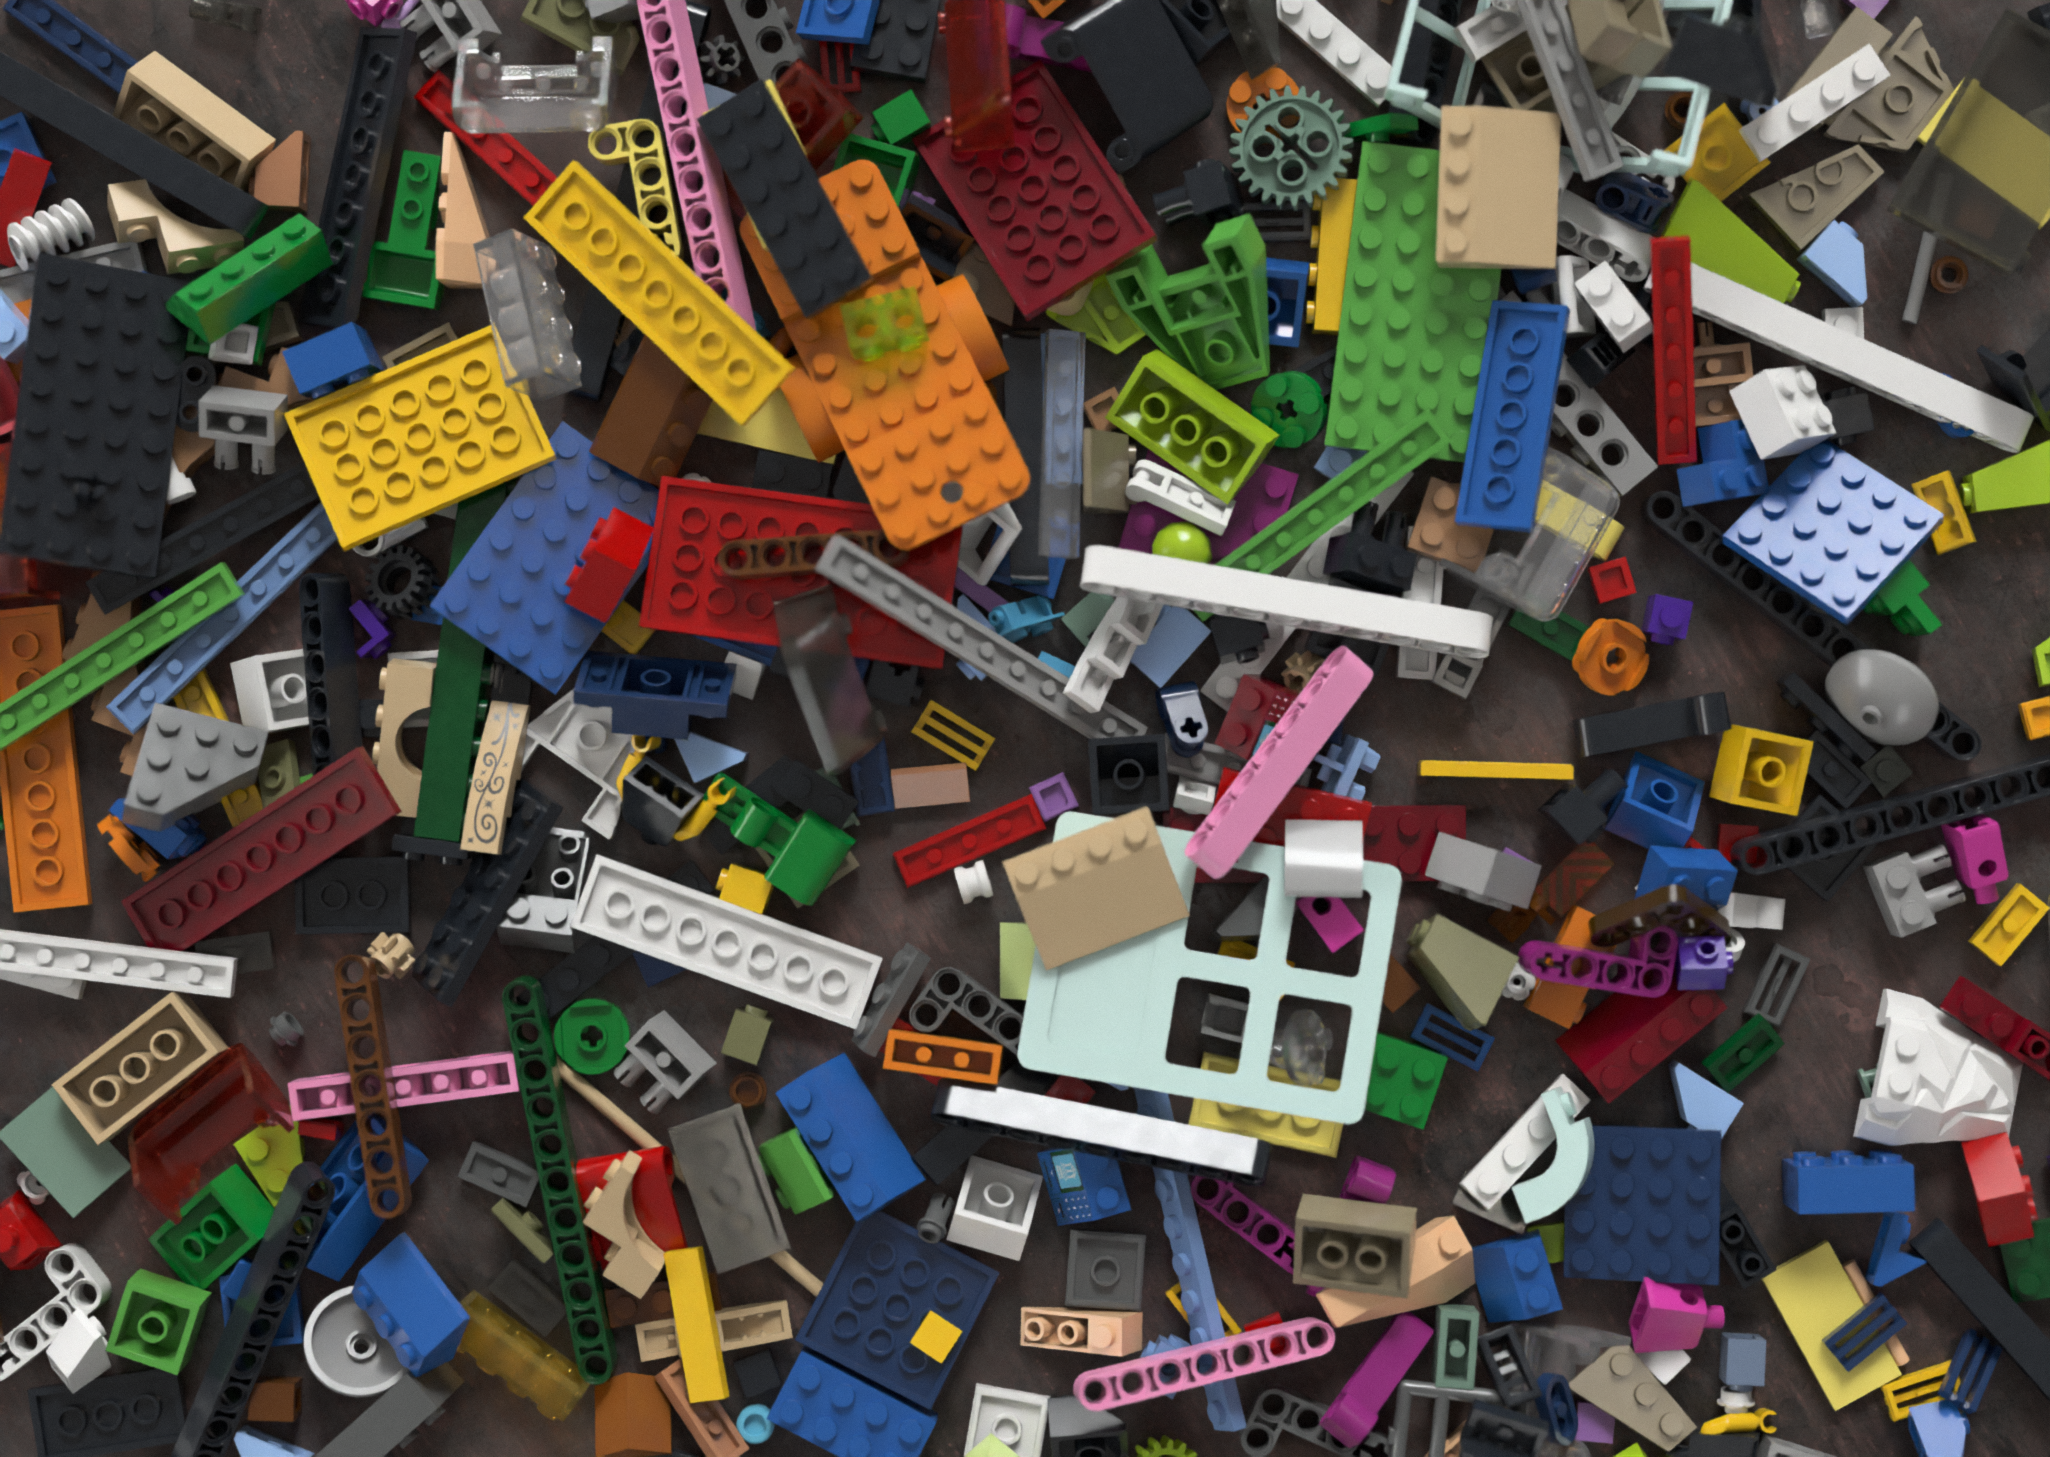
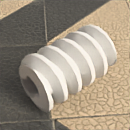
M71 198L63 200L61 206L57 204L51 205L48 208V213L40 210L36 212L34 219L26 216L21 220V225L11 223L7 227L8 243L11 252L23 271L29 270L27 258L31 257L37 263V256L42 251L56 256L54 247L56 245L63 252H69V239L78 247L83 246L82 233H85L92 241L95 239V231L88 215Z

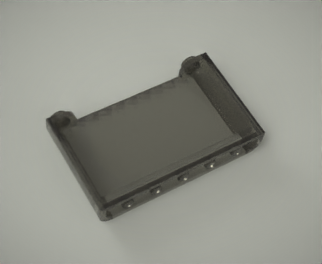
M2006 8L1892 199L1887 211L2001 274L2010 277L2013 272L2020 274L2028 263L2032 254L2027 252L2026 249L2050 208V31Z

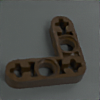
M1676 884L1660 887L1597 914L1588 922L1590 940L1593 945L1598 947L1618 945L1665 924L1671 925L1686 937L1724 936L1725 946L1731 942L1732 938L1729 921L1726 917L1686 887Z

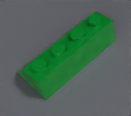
M300 213L175 293L165 303L167 311L211 345L333 264L322 230Z

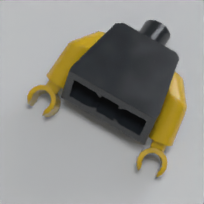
M632 735L631 743L635 750L633 753L628 754L616 780V787L623 802V818L625 821L641 831V837L645 843L650 845L660 844L665 847L674 839L684 841L699 835L718 812L716 807L726 803L736 793V787H734L726 795H722L719 791V784L725 778H720L709 787V799L707 801L703 800L704 794L648 756H645L647 751L654 750L660 746L661 737H650L647 743L645 736Z
M1760 1408L1754 1413H1730L1707 1421L1702 1425L1701 1429L1692 1433L1689 1446L1677 1444L1666 1453V1457H1757L1760 1433L1752 1431H1755L1757 1428L1765 1433H1774L1777 1428L1774 1426H1764L1763 1419L1770 1414L1776 1415V1412Z

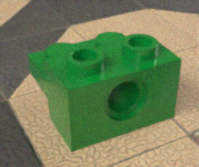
M1909 559L1862 609L1868 615L1873 613L1875 617L1893 614L1890 617L1892 623L1904 635L1907 633L1910 636L1928 635L1942 625L1918 594L1930 584Z

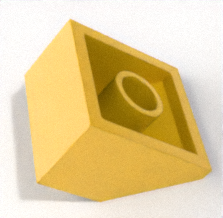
M1731 724V730L1723 731L1709 797L1731 804L1797 816L1814 742Z

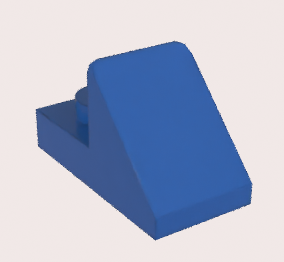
M1903 1212L1883 1213L1865 1274V1279L1872 1285L1881 1287L1927 1262L1918 1255L1899 1250L1900 1245H1904L1907 1242L1911 1230V1224L1908 1222L1909 1216Z

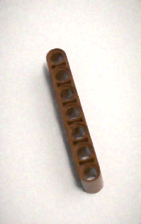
M347 955L337 962L334 968V977L369 1201L372 1211L377 1216L393 1218L404 1214L410 1208L412 1193L377 971L370 958L362 955ZM353 962H359L363 968V976L356 983L352 982L347 975V970ZM361 999L365 1000L369 1006V1014L362 1021L358 1020L353 1013L355 1003ZM366 1037L371 1038L375 1044V1052L368 1059L363 1057L359 1051V1045ZM371 1075L376 1076L381 1082V1090L375 1097L369 1095L365 1089V1082ZM377 1113L382 1114L387 1120V1128L381 1135L375 1133L371 1127V1120ZM382 1151L389 1153L393 1159V1167L388 1173L381 1171L377 1165V1158ZM387 1190H393L398 1194L399 1205L394 1211L387 1209L383 1203V1196Z

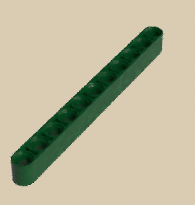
M522 975L504 988L502 1002L578 1371L585 1382L599 1385L610 1378L618 1363V1355L613 1330L609 1324L599 1262L596 1261L591 1244L592 1232L590 1227L583 1223L586 1212L576 1178L578 1160L543 989L536 978ZM516 986H524L530 991V1003L523 1004L515 998L514 989ZM524 1023H531L537 1027L539 1032L537 1040H528L523 1036L522 1025ZM538 1060L545 1065V1077H536L531 1073L529 1069L530 1061ZM538 1098H548L554 1105V1112L552 1114L542 1113L537 1107ZM553 1134L557 1136L561 1141V1150H550L544 1142L545 1135ZM555 1171L563 1172L569 1179V1186L566 1188L556 1186L552 1180V1173ZM563 1208L572 1210L577 1217V1222L575 1224L564 1223L560 1218V1210ZM571 1245L580 1247L584 1253V1260L575 1261L571 1259L567 1253V1247ZM578 1282L587 1284L591 1288L592 1296L588 1298L579 1296L575 1291V1284ZM585 1319L595 1321L599 1326V1333H587L582 1326V1321ZM599 1356L603 1358L607 1364V1369L603 1371L594 1369L590 1364V1357Z

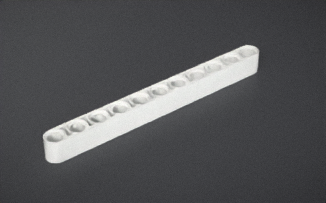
M1691 263L1692 308L1694 314L1938 422L1951 423L1952 421V426L1955 429L1960 427L1964 428L1965 431L1972 429L1974 433L1970 436L2012 453L2020 452L2034 419L2032 414ZM1651 273L1644 287V290L1652 294Z
M1089 546L1085 549L1081 587L1090 592L1467 658H1485L1489 656L1493 617L1486 613L1107 546Z

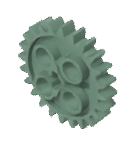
M1286 85L1284 96L1281 97L1277 95L1274 89H1270L1271 100L1266 102L1263 98L1257 96L1258 108L1256 110L1248 106L1244 107L1248 120L1236 119L1235 121L1236 126L1242 133H1232L1230 135L1231 141L1239 145L1229 149L1232 158L1240 159L1232 164L1233 171L1236 173L1244 172L1238 179L1241 186L1252 183L1249 189L1251 197L1263 192L1262 203L1265 206L1272 198H1275L1278 210H1282L1286 201H1291L1294 211H1297L1299 200L1304 199L1311 208L1313 207L1312 196L1317 194L1325 201L1327 200L1325 191L1327 186L1334 190L1339 189L1335 176H1348L1347 169L1341 163H1352L1353 161L1352 154L1344 151L1354 147L1352 138L1343 137L1351 132L1350 124H1339L1344 118L1343 110L1331 113L1334 101L1329 99L1321 104V93L1318 90L1311 98H1308L1305 86L1300 88L1297 95H1292L1289 85ZM1287 115H1295L1300 119L1298 125L1291 129L1283 128L1280 122ZM1271 126L1290 146H1294L1297 143L1299 153L1308 161L1316 164L1318 168L1316 170L1309 168L1303 159L1292 150L1286 153L1283 142L1278 137L1267 132L1265 128ZM1315 139H1324L1329 143L1327 149L1320 153L1310 151L1308 146ZM1268 143L1275 147L1273 153L1268 157L1262 158L1255 155L1256 148L1261 144ZM1298 167L1303 171V175L1299 180L1290 182L1283 178V174L1287 169Z

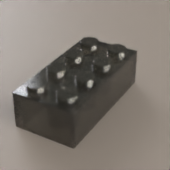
M740 1103L667 1129L672 1149L717 1275L791 1248Z

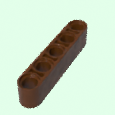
M870 530L737 540L728 542L721 548L718 560L721 568L728 576L737 580L821 574L815 570L818 563L809 564L805 561V552L808 548L815 545L823 547L825 551L832 536L835 535L841 536L850 543L861 544L863 551L892 569L901 567L906 563L910 550H901L898 556L886 558L881 554L883 544L889 540L885 531ZM776 548L785 550L786 559L783 564L777 567L767 565V555L771 550ZM737 551L745 552L748 557L746 565L738 570L729 568L728 561L730 556Z

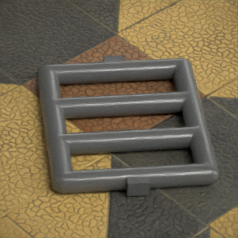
M1401 1380L1397 1386L1393 1427L1389 1426L1387 1442L1391 1444L1390 1457L1406 1456L1412 1396L1435 1398L1429 1457H1444L1450 1400L1473 1403L1474 1399L1493 1405L1504 1406L1497 1390L1474 1387V1390L1435 1387V1383ZM1509 1391L1511 1396L1521 1393ZM1527 1402L1513 1407L1511 1410L1526 1415Z

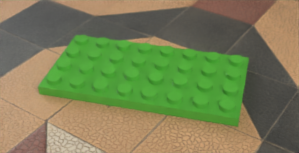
M1363 141L1361 144L1324 446L1369 452L1429 409L1452 441L1428 459L1465 463L1492 300H1498L1501 269L1439 268L1436 263L1440 150Z

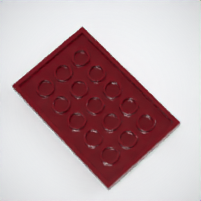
M1041 60L1036 61L912 139L920 155L1026 321L1031 320L1158 241L1151 226Z

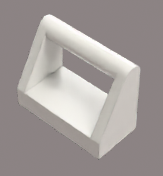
M1571 255L1556 257L1555 272L1557 281L1551 283L1552 303L1554 305H1567L1570 309L1566 339L1594 336L1596 334L1594 314L1579 296L1574 285L1576 281L1590 272L1589 261L1585 258Z
M1008 503L964 524L958 567L979 585H987L1022 530ZM994 521L1003 531L982 562L975 549Z

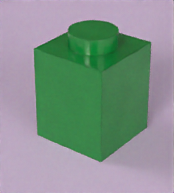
M910 89L873 111L872 114L876 123L870 126L879 142H888L890 145L901 147L929 129L931 123L913 91Z

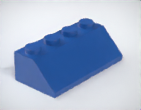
M842 1053L807 1071L775 1093L856 1222H864L926 1181V1178L917 1164L911 1159L912 1156L846 1053Z
M375 1114L371 1120V1127L375 1133L381 1135L387 1128V1122ZM357 1118L320 1167L334 1183L336 1191L305 1264L306 1268L338 1282L353 1265L356 1258L386 1219L377 1216L370 1206ZM402 1134L411 1186L429 1160L412 1140ZM382 1151L377 1158V1165L381 1171L388 1173L393 1167L392 1156L385 1151ZM387 1190L383 1196V1203L387 1209L392 1211L399 1203L398 1194L393 1190Z

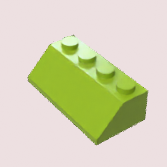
M1158 349L1141 358L1105 416L1111 423L1227 505L1259 468L1280 436Z

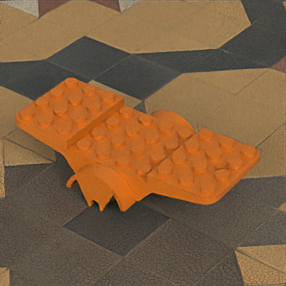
M857 160L819 179L875 281L809 320L805 318L770 252H766L763 249L748 214L741 221L740 233L798 354L786 359L796 370L781 385V389L817 462L820 463L845 450L889 541L900 550H910L1019 498L1028 490L1031 479L1008 428L984 383L1010 369L974 292L963 274L937 286L935 285L880 170L869 160ZM955 482L962 486L963 496L959 501L948 503L943 500L941 491L947 483Z

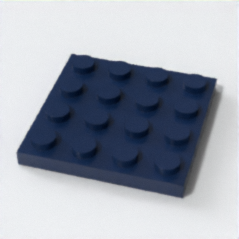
M1592 1125L1595 1147L1589 1175L1578 1193L1565 1204L1564 1277L1643 1281L1644 1277H1648L1655 1282L1719 1285L1721 1130Z
M879 1211L864 1222L855 1221L795 1340L930 1410L1000 1272L940 1241L937 1243L923 1241L918 1236V1230ZM930 1310L963 1331L942 1364L910 1343V1340Z

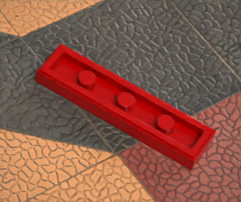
M1032 794L896 851L893 855L906 886L909 888L1046 829V826Z

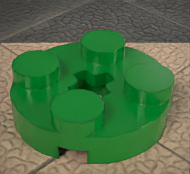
M1288 371L1270 376L1257 387L1251 402V415L1280 435L1274 445L1282 448H1297L1317 437L1326 423L1328 410L1327 403L1324 404L1320 393L1322 390L1319 384L1310 376L1298 371ZM1289 400L1293 401V409L1297 412V416L1284 417L1281 404H1286Z
M587 998L574 1003L564 1011L554 1030L555 1048L562 1060H565L568 1065L573 1067L572 1069L579 1073L589 1075L607 1072L621 1062L628 1051L625 1045L631 1039L630 1024L622 1009L618 1005L601 998ZM591 1025L596 1026V1030L603 1034V1039L598 1040L595 1047L590 1045L589 1040H583V1033L588 1032Z

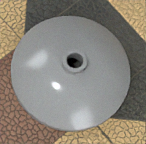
M1859 650L1848 653L1833 664L1826 677L1824 690L1828 705L1867 741L1890 746L1910 744L1923 738L1931 730L1937 719L1939 703L1936 691L1929 679L1915 665L1892 653L1879 650Z
M349 1286L330 1294L314 1309L305 1328L304 1353L308 1366L314 1376L330 1390L350 1397L375 1396L391 1389L410 1370L399 1362L396 1351L388 1340L378 1334L375 1324L367 1312L357 1306L352 1294L354 1286ZM358 1344H364L368 1347V1351L359 1354L354 1350V1347Z

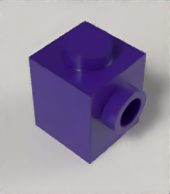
M1659 594L1648 596L1641 631L1644 634L1652 635V642L1673 646L1674 640L1686 639L1693 602Z
M1724 936L1678 937L1675 959L1677 990L1724 989L1727 974H1733L1734 968L1732 951H1726Z

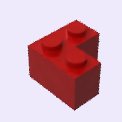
M613 507L607 520L599 517L579 559L585 561L582 568L574 565L565 582V585L571 588L565 603L606 623L635 573L654 527L616 507Z
M2007 1132L1961 1142L1966 1168L1975 1194L1979 1218L1988 1247L2033 1238L2032 1222L2038 1221V1216L2033 1201L2034 1194L2029 1176H2021L2019 1169L2024 1168L2019 1145L2011 1147Z

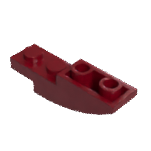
M1959 976L1939 1008L1960 1021L1961 1024L2050 1081V1033L2034 1022L2022 1017L1967 978Z

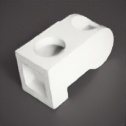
M1731 892L1728 904L1717 911L1728 919L1730 927L1783 929L1785 899Z

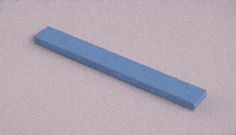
M322 501L237 581L245 593L243 597L177 638L106 706L132 734L135 735L149 722L155 702L163 705L168 704L338 541Z

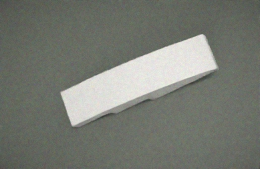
M1117 597L1081 655L1063 694L1089 713L1099 712L1113 680L1123 678L1136 647L1147 643L1163 604Z

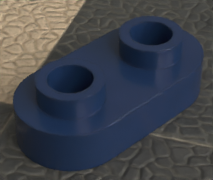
M1545 1372L1537 1379L1543 1395L1540 1398L1534 1399L1538 1415L1541 1420L1549 1422L1546 1435L1547 1441L1560 1445H1569L1575 1439L1578 1431V1416L1570 1387L1563 1375Z

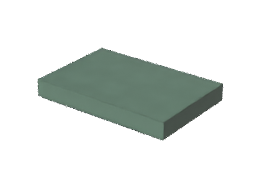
M53 1086L0 1131V1140L72 1219L76 1218L132 1169L131 1164L109 1141L99 1145L96 1144Z

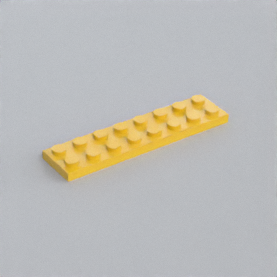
M573 160L524 216V219L741 426H746L796 370L579 162Z

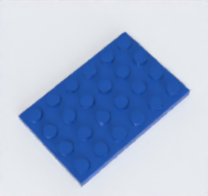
M563 421L549 439L557 460L523 475L429 606L554 695L559 691L606 625V623L565 603L571 589L565 585V582L574 565L582 568L585 561L579 559L590 538L589 536L599 517L607 520L613 507H616L654 527L659 490L649 482L641 480L591 454L589 450L593 442ZM653 533L635 573L608 620L647 567Z

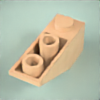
M1022 1307L1021 1345L1122 1357L1142 1350L1143 1312L1104 1308Z

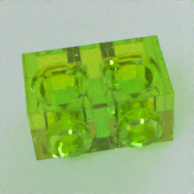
M915 286L840 305L850 350L855 360L860 358L863 361L877 360L885 355L884 352L899 349L902 352L912 351L920 348L923 342L930 341L920 298ZM910 315L914 317V322L910 327L906 329L895 327L897 319L901 316ZM863 326H876V332L872 337L866 339L858 337V332Z

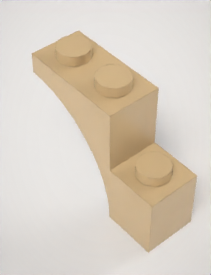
M146 179L108 184L107 208L118 244L126 242L138 243L156 238L167 274L191 273L200 269L217 267L244 249L243 235L235 230L199 226L181 219L170 212L153 195Z
M629 1150L622 1161L615 1158L607 1169L603 1178L608 1182L601 1190L595 1187L584 1206L589 1211L583 1223L613 1242L604 1256V1259L609 1262L603 1276L641 1299L660 1273L665 1262L663 1255L665 1252L647 1236L635 1214L632 1201V1183L642 1157Z

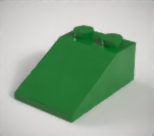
M235 1163L209 1182L148 1240L185 1284L205 1290L220 1275L224 1274L262 1241L275 1209Z

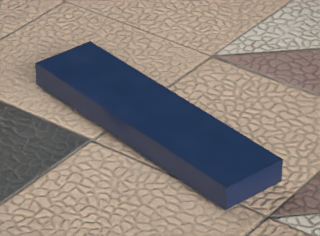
M8 0L2 9L118 94H120L127 70L138 63L137 60L54 0Z

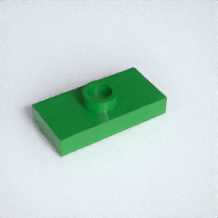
M1386 113L1350 122L1351 132L1343 137L1352 138L1353 142L1359 143L1366 141L1387 144L1390 142L1389 137L1418 130V117L1411 114Z

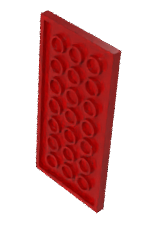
M666 476L661 477L639 622L640 628L943 670L946 652L945 649L823 574L737 580L728 576L719 564L718 557L721 548L732 541L884 530L871 504ZM964 524L914 549H910L909 558L906 563L901 567L894 568V570L952 605ZM889 540L881 548V554L886 558H894L901 552ZM854 542L852 543L863 550V546L861 544ZM817 545L808 548L805 552V561L809 564L819 563L824 553V548ZM780 548L771 550L767 555V565L777 567L783 564L786 559L785 550ZM743 551L734 552L728 561L729 568L733 570L743 568L747 563V554Z

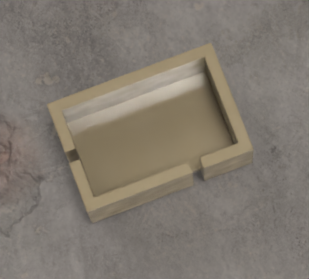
M1567 0L1580 54L1589 61H1597L1607 66L1612 64L1621 73H1628L1643 79L1672 48L1659 0Z

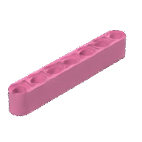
M1346 646L1336 648L1326 658L1186 845L1185 855L1213 879L1222 877L1231 869L1372 680L1373 670Z
M1305 1317L1086 1371L1076 1378L1073 1385V1393L1076 1399L1087 1409L1101 1411L1321 1356L1333 1348L1335 1333L1327 1323L1314 1317ZM1319 1326L1322 1331L1321 1340L1317 1344L1309 1346L1306 1339L1307 1333L1311 1328ZM1277 1336H1283L1285 1339L1284 1350L1277 1355H1272L1270 1351L1271 1341ZM1240 1345H1247L1249 1349L1248 1358L1241 1364H1235L1233 1360L1234 1350ZM1210 1354L1212 1357L1211 1368L1204 1373H1198L1196 1369L1197 1359L1201 1355ZM1167 1363H1173L1176 1368L1175 1376L1168 1382H1161L1159 1379L1160 1368ZM1130 1372H1136L1139 1376L1137 1387L1131 1391H1124L1122 1388L1123 1377ZM1091 1382H1100L1102 1385L1101 1395L1095 1400H1086L1084 1396L1086 1386Z

